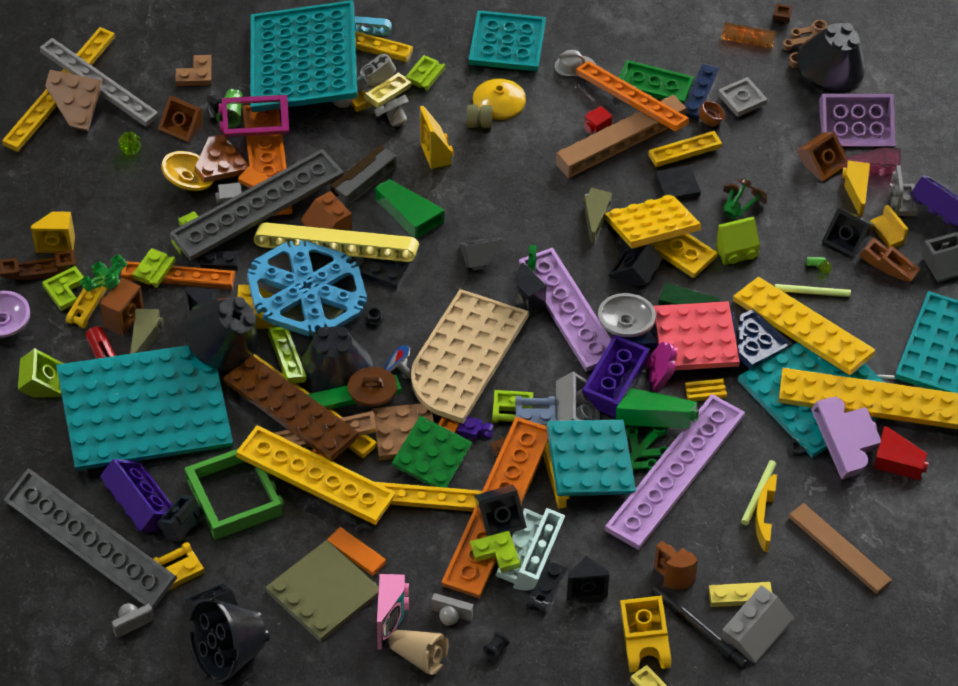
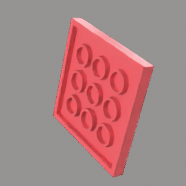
M729 301L653 306L656 313L655 328L658 345L661 342H667L677 348L675 370L739 366L740 360Z

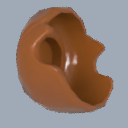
M706 100L699 108V118L707 126L713 127L721 124L726 116L721 106L715 102Z

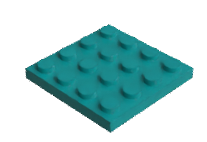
M478 10L469 55V65L538 71L546 17Z
M624 420L547 421L546 430L557 496L626 495L636 492Z

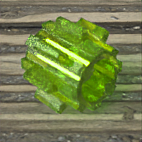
M124 132L119 138L120 151L122 150L126 155H134L141 149L140 136H137L134 132Z

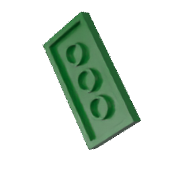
M626 60L619 76L623 81L655 99L663 100L674 95L683 105L694 82V76Z

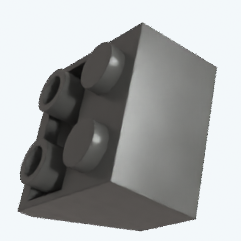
M958 232L924 242L922 257L937 282L958 277Z

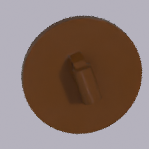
M380 367L360 369L350 377L348 382V392L351 398L365 406L382 405L390 401L397 390V382L394 375Z

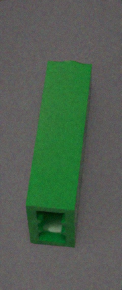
M389 179L375 187V200L413 238L417 239L444 223L443 208Z
M634 388L629 389L616 407V420H624V425L690 428L699 417V410H697V402Z

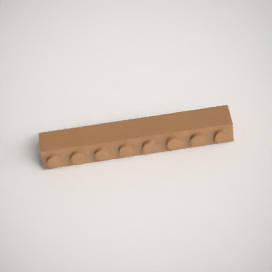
M674 95L660 101L686 116V107ZM641 111L636 112L626 119H622L581 141L575 142L567 148L561 149L557 152L556 165L570 178L668 129V127Z

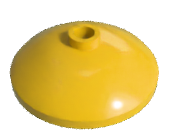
M506 79L488 80L480 84L473 93V105H478L479 108L483 105L493 106L492 119L494 120L513 118L524 109L526 104L524 90L515 82Z
M176 151L167 154L162 161L161 169L164 176L173 185L181 189L200 191L209 188L214 182L203 183L194 172L200 157L197 154Z

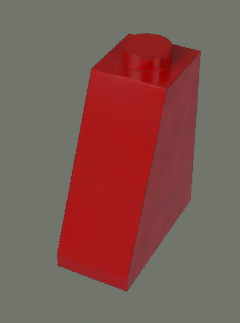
M884 426L874 463L875 469L920 480L922 473L926 474L929 462L925 461L926 452L889 427Z

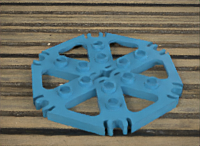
M300 240L299 246H295L293 241H290L289 247L287 242L256 258L251 263V269H248L247 282L254 311L257 309V314L264 312L263 320H267V323L309 336V332L311 336H314L315 331L321 327H342L359 317L363 312V306L365 307L367 295L359 266L356 267V262L349 264L350 256H346L345 253L306 240L305 243ZM315 251L331 256L334 261L313 272L309 252ZM282 253H286L289 256L292 272L268 264V261ZM352 275L357 290L349 292L331 285L346 276ZM257 282L282 289V291L269 298H263L260 295ZM321 303L345 310L346 312L335 319L329 320L324 316ZM301 304L305 321L298 322L283 317L281 314Z

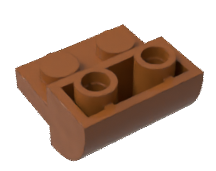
M663 541L659 542L656 545L654 569L664 576L663 585L674 590L686 589L693 585L698 565L696 556L684 548L676 552L671 545H667Z

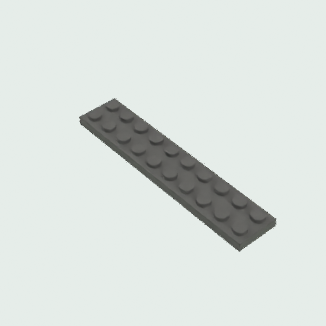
M321 149L170 232V237L188 259L192 261L333 183L344 172Z
M29 468L4 499L5 502L142 604H150L152 610L155 609L178 578Z

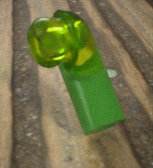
M807 257L806 266H816L823 273L831 272L832 265L826 258Z

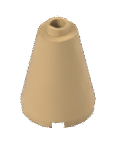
M396 630L390 634L388 639L391 650L427 674H436L443 666L440 663L442 657L446 658L448 654V638L444 637L441 633Z

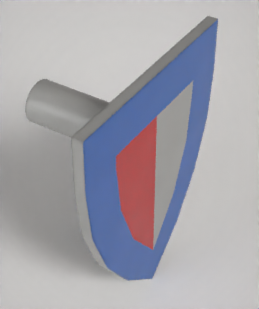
M407 345L398 347L383 369L391 372L397 367L410 379L411 370L406 366L407 357L410 355V348Z

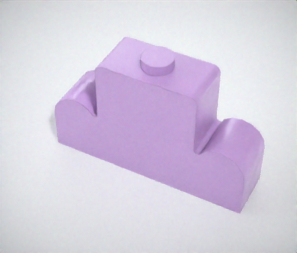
M831 397L817 401L811 410L841 479L858 475L868 463V457L865 453L874 450L881 442L875 422L872 421L867 408L844 413L845 405L840 398Z

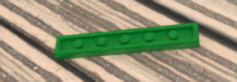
M394 375L397 382V390L395 395L401 394L402 389L400 383L398 381L397 375ZM348 386L307 394L327 410L357 403L349 395Z

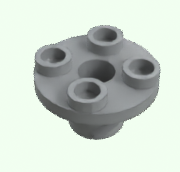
M403 95L384 106L376 108L374 110L375 114L379 117L386 113L392 127H398L407 121V115H405L401 105L409 102L406 95Z

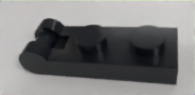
M548 561L539 581L527 600L526 607L531 609L534 607L539 609V612L546 614L567 574L568 568Z

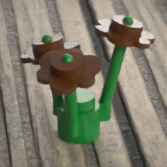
M736 178V181L742 184L741 188L736 184L724 185L723 191L728 193L729 197L723 207V212L730 218L736 219L737 216L741 218L743 213L757 200L763 204L767 203L766 193L760 188L750 186L752 182L748 178H742L741 180ZM745 187L752 189L751 193L755 197L741 209L742 205L738 200L743 195Z

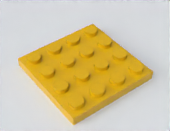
M665 195L656 200L650 199L640 204H631L621 209H612L605 215V220L631 248L701 230V223L672 195Z

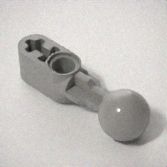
M388 54L379 55L361 69L360 76L357 77L358 91H363L367 87L375 88L394 75L396 67ZM354 98L333 101V104L339 108H346L352 104Z

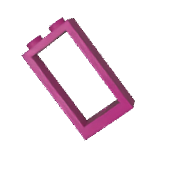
M287 95L222 98V103L219 104V114H223V121H220V132H224V137L289 134ZM280 102L282 126L228 129L227 105Z

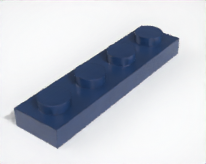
M702 64L685 103L686 116L688 118L699 121V108L708 100L719 73L718 67Z

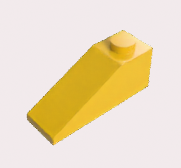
M848 161L847 168L843 167L842 178L845 179L844 186L859 216H863L870 163Z

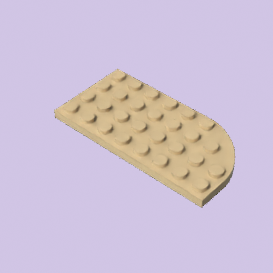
M460 289L412 364V388L421 404L439 416L464 423L529 317V311Z

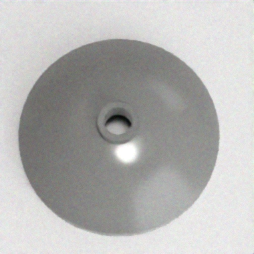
M620 293L608 297L601 303L598 310V319L602 327L608 332L621 337H635L646 333L653 327L656 318L655 309L648 300L630 293Z

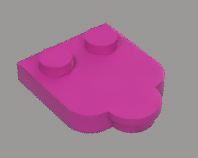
M661 342L647 358L646 366L649 372V382L654 392H659L674 373L677 348L671 343Z

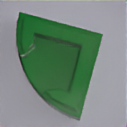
M537 245L529 246L528 267L533 272H536Z

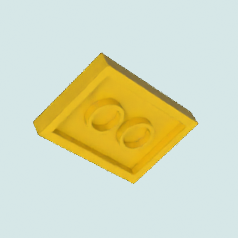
M689 233L651 244L663 259L692 278H695L717 258L718 253Z

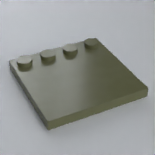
M325 540L265 587L266 592L320 642L379 596V586L328 540Z

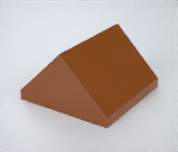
M169 96L158 129L190 142L203 127L202 109Z

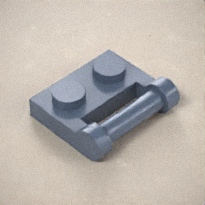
M549 396V398L515 397L516 417L546 426L547 421H556L555 396ZM522 406H549V409L522 408Z

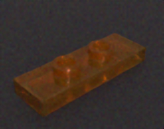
M725 22L722 39L773 48L776 31Z

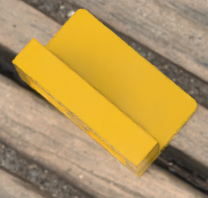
M889 205L884 206L883 215L870 220V222L876 224L873 230L888 248L890 246L895 248L906 243L908 228Z

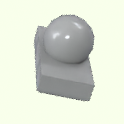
M434 593L432 597V610L439 612V618L443 624L454 625L459 618L471 622L473 604Z
M130 603L122 605L118 612L119 618L112 621L113 632L119 638L154 621L153 610L150 604L139 609Z

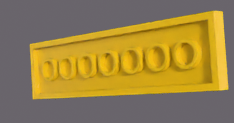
M757 277L733 296L735 303L748 311L753 309L773 327L849 375L875 355L874 348L760 277Z
M258 425L236 452L237 458L374 525L377 524L395 498L396 492Z

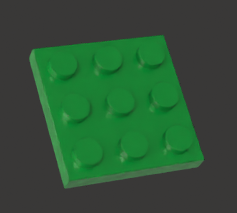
M420 415L391 466L431 487L447 488L471 448L472 442Z

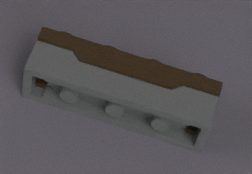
M379 145L376 149L371 150L366 157L360 159L351 169L346 170L336 181L331 183L330 191L346 208L349 207L397 168L396 155L382 145Z

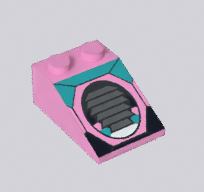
M380 574L377 649L384 647L390 634L395 632L404 619L405 610H409V597H405L409 596V583H405V575Z

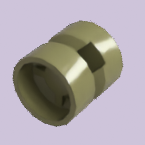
M467 105V128H477L479 125L481 128L492 129L493 106L483 105L479 108L478 105Z

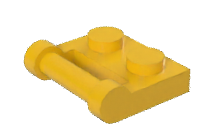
M188 542L182 544L181 548L160 558H153L162 566L186 554L187 558L166 567L168 571L178 577L169 590L205 573L203 566Z

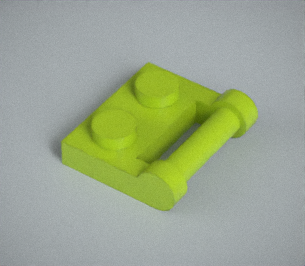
M494 390L492 423H498V421L513 422L516 414H500L499 411L516 412L515 397L533 398V392ZM522 406V408H529V409H532V407H533V406Z

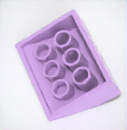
M894 94L821 95L819 106L822 133L835 132L842 147H895Z

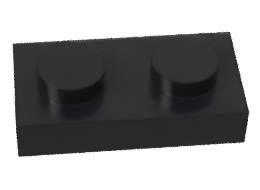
M210 250L201 255L200 268L238 270L239 251Z

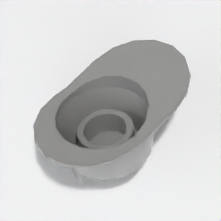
M567 50L560 55L554 67L555 71L562 76L580 77L576 74V68L587 61L595 65L596 63L593 59L582 56L576 50Z

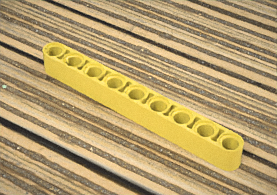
M261 223L254 236L255 244L265 248H276L287 242L289 247L290 241H293L295 246H299L300 240L303 243L306 240L345 253L346 256L403 262L413 261L419 247L418 241L413 237L275 223Z

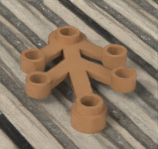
M816 20L811 27L793 28L790 35L792 39H785L783 41V49L790 51L793 49V46L802 45L806 40L827 28V23L823 20ZM811 34V35L808 36V37L800 38L801 35ZM792 53L789 58V64L794 69L798 68L797 53Z

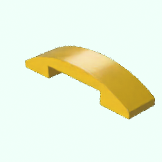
M775 474L767 480L762 488L755 518L756 534L764 552L769 550L772 524L764 523L766 502L774 501L777 475Z

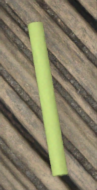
M775 284L776 288L787 293L850 297L851 290Z
M773 460L768 462L741 520L743 525L749 524L758 505L762 488L774 471L776 462Z

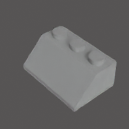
M574 371L556 381V421L600 420V411L595 408L582 392L587 380Z
M761 585L722 629L723 641L733 645L738 652L756 664L790 625L794 617L775 594Z

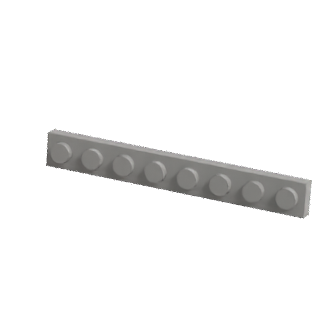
M51 38L40 47L42 54L70 74L101 80L102 86L99 94L145 127L158 117L156 110L55 39Z

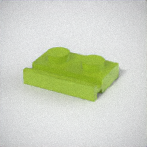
M423 55L405 77L412 82V85L419 88L423 87L428 91L444 72L445 64H439V61Z
M151 248L133 272V279L148 285L152 284L157 288L176 262L175 257H169L168 254Z

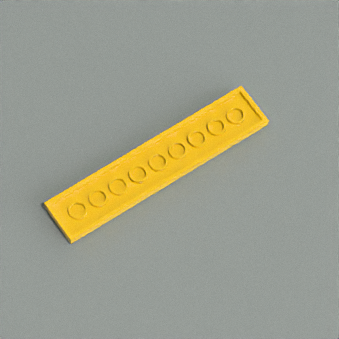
M782 368L778 403L812 408L817 401L837 397L844 402V413L867 408L871 417L958 429V393Z

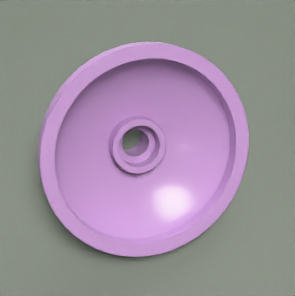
M0 291V338H4L21 331L30 318L28 302L23 296L12 291Z

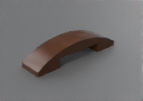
M74 250L55 252V257L24 262H18L17 258L0 260V275L4 278L17 280L41 279L58 275L76 266Z

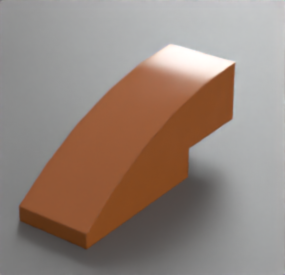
M875 238L859 254L862 259L872 266L903 281L911 282L920 270L919 267L893 246H890L888 249Z

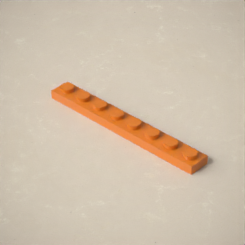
M590 61L576 68L578 76L675 132L689 124L687 116Z

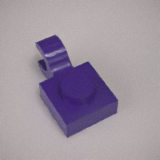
M468 416L464 423H460L458 435L476 440L478 435L492 438L494 425L491 423L483 424L481 419Z

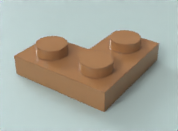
M194 55L193 68H176V86L211 85V55Z

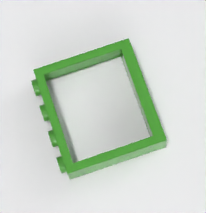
M238 449L185 467L186 480L199 504L198 506L201 507L204 513L203 516L214 540L282 516L284 502L281 495L277 496L275 492L277 489L274 481L269 480L268 472L254 466L271 502L218 521L198 478L245 462L236 457Z

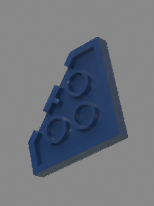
M753 309L740 315L738 320L739 360L750 370L792 346V343Z

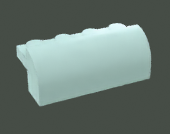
M526 508L524 509L523 514L527 528L515 531L512 536L521 568L502 573L500 568H498L496 576L514 583L513 588L527 591L535 588L563 523L565 515L546 508L544 515Z

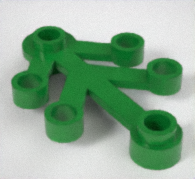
M120 254L114 256L111 259L112 265L109 269L101 261L96 262L91 267L95 278L91 279L89 276H86L79 283L86 292L101 286L106 287L107 290L116 287L120 283L118 274L128 264Z
M634 426L626 429V437L630 441L632 452L630 454L632 470L646 469L650 471L652 469L649 465H655L657 462L655 459L642 462L635 461L638 458L646 457L661 458L663 455L661 452H665L668 449L667 447L647 448L658 437L666 435L668 427H652V432L639 445L637 439L638 429Z

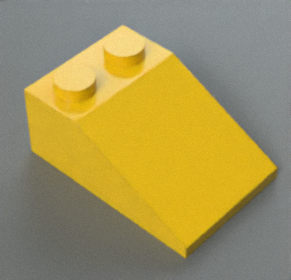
M420 106V144L430 168L451 165L454 151L452 146L448 145L447 134L443 133L441 126L424 106Z

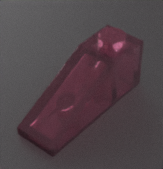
M882 147L847 157L845 168H847L848 161L870 163L869 175L892 177V171H895L896 165L901 166V149Z

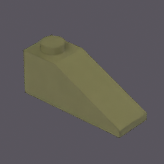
M592 187L589 194H585L583 204L585 205L590 242L595 244L605 221V215L611 207L612 193Z
M136 309L130 354L148 351L159 337L160 328L163 329V317H160L159 309Z

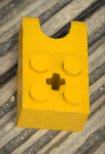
M662 595L620 600L629 671H639L640 661L646 656L657 658L662 669L671 668V653Z

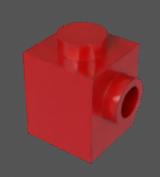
M600 106L585 115L584 128L588 133L595 134L611 126L613 116Z

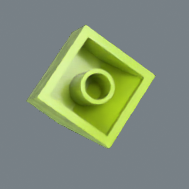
M754 216L719 225L716 251L723 265L758 257L760 242Z
M34 348L20 359L18 390L33 398L61 397L57 365L64 363Z

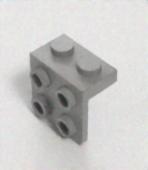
M896 165L895 171H892L893 184L889 185V194L893 196L891 198V208H894L897 216H917V203L912 200L913 196L910 195L915 184H903L901 166Z

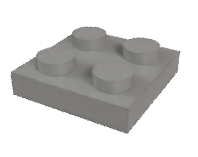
M748 77L718 90V96L737 117L766 105L768 100Z

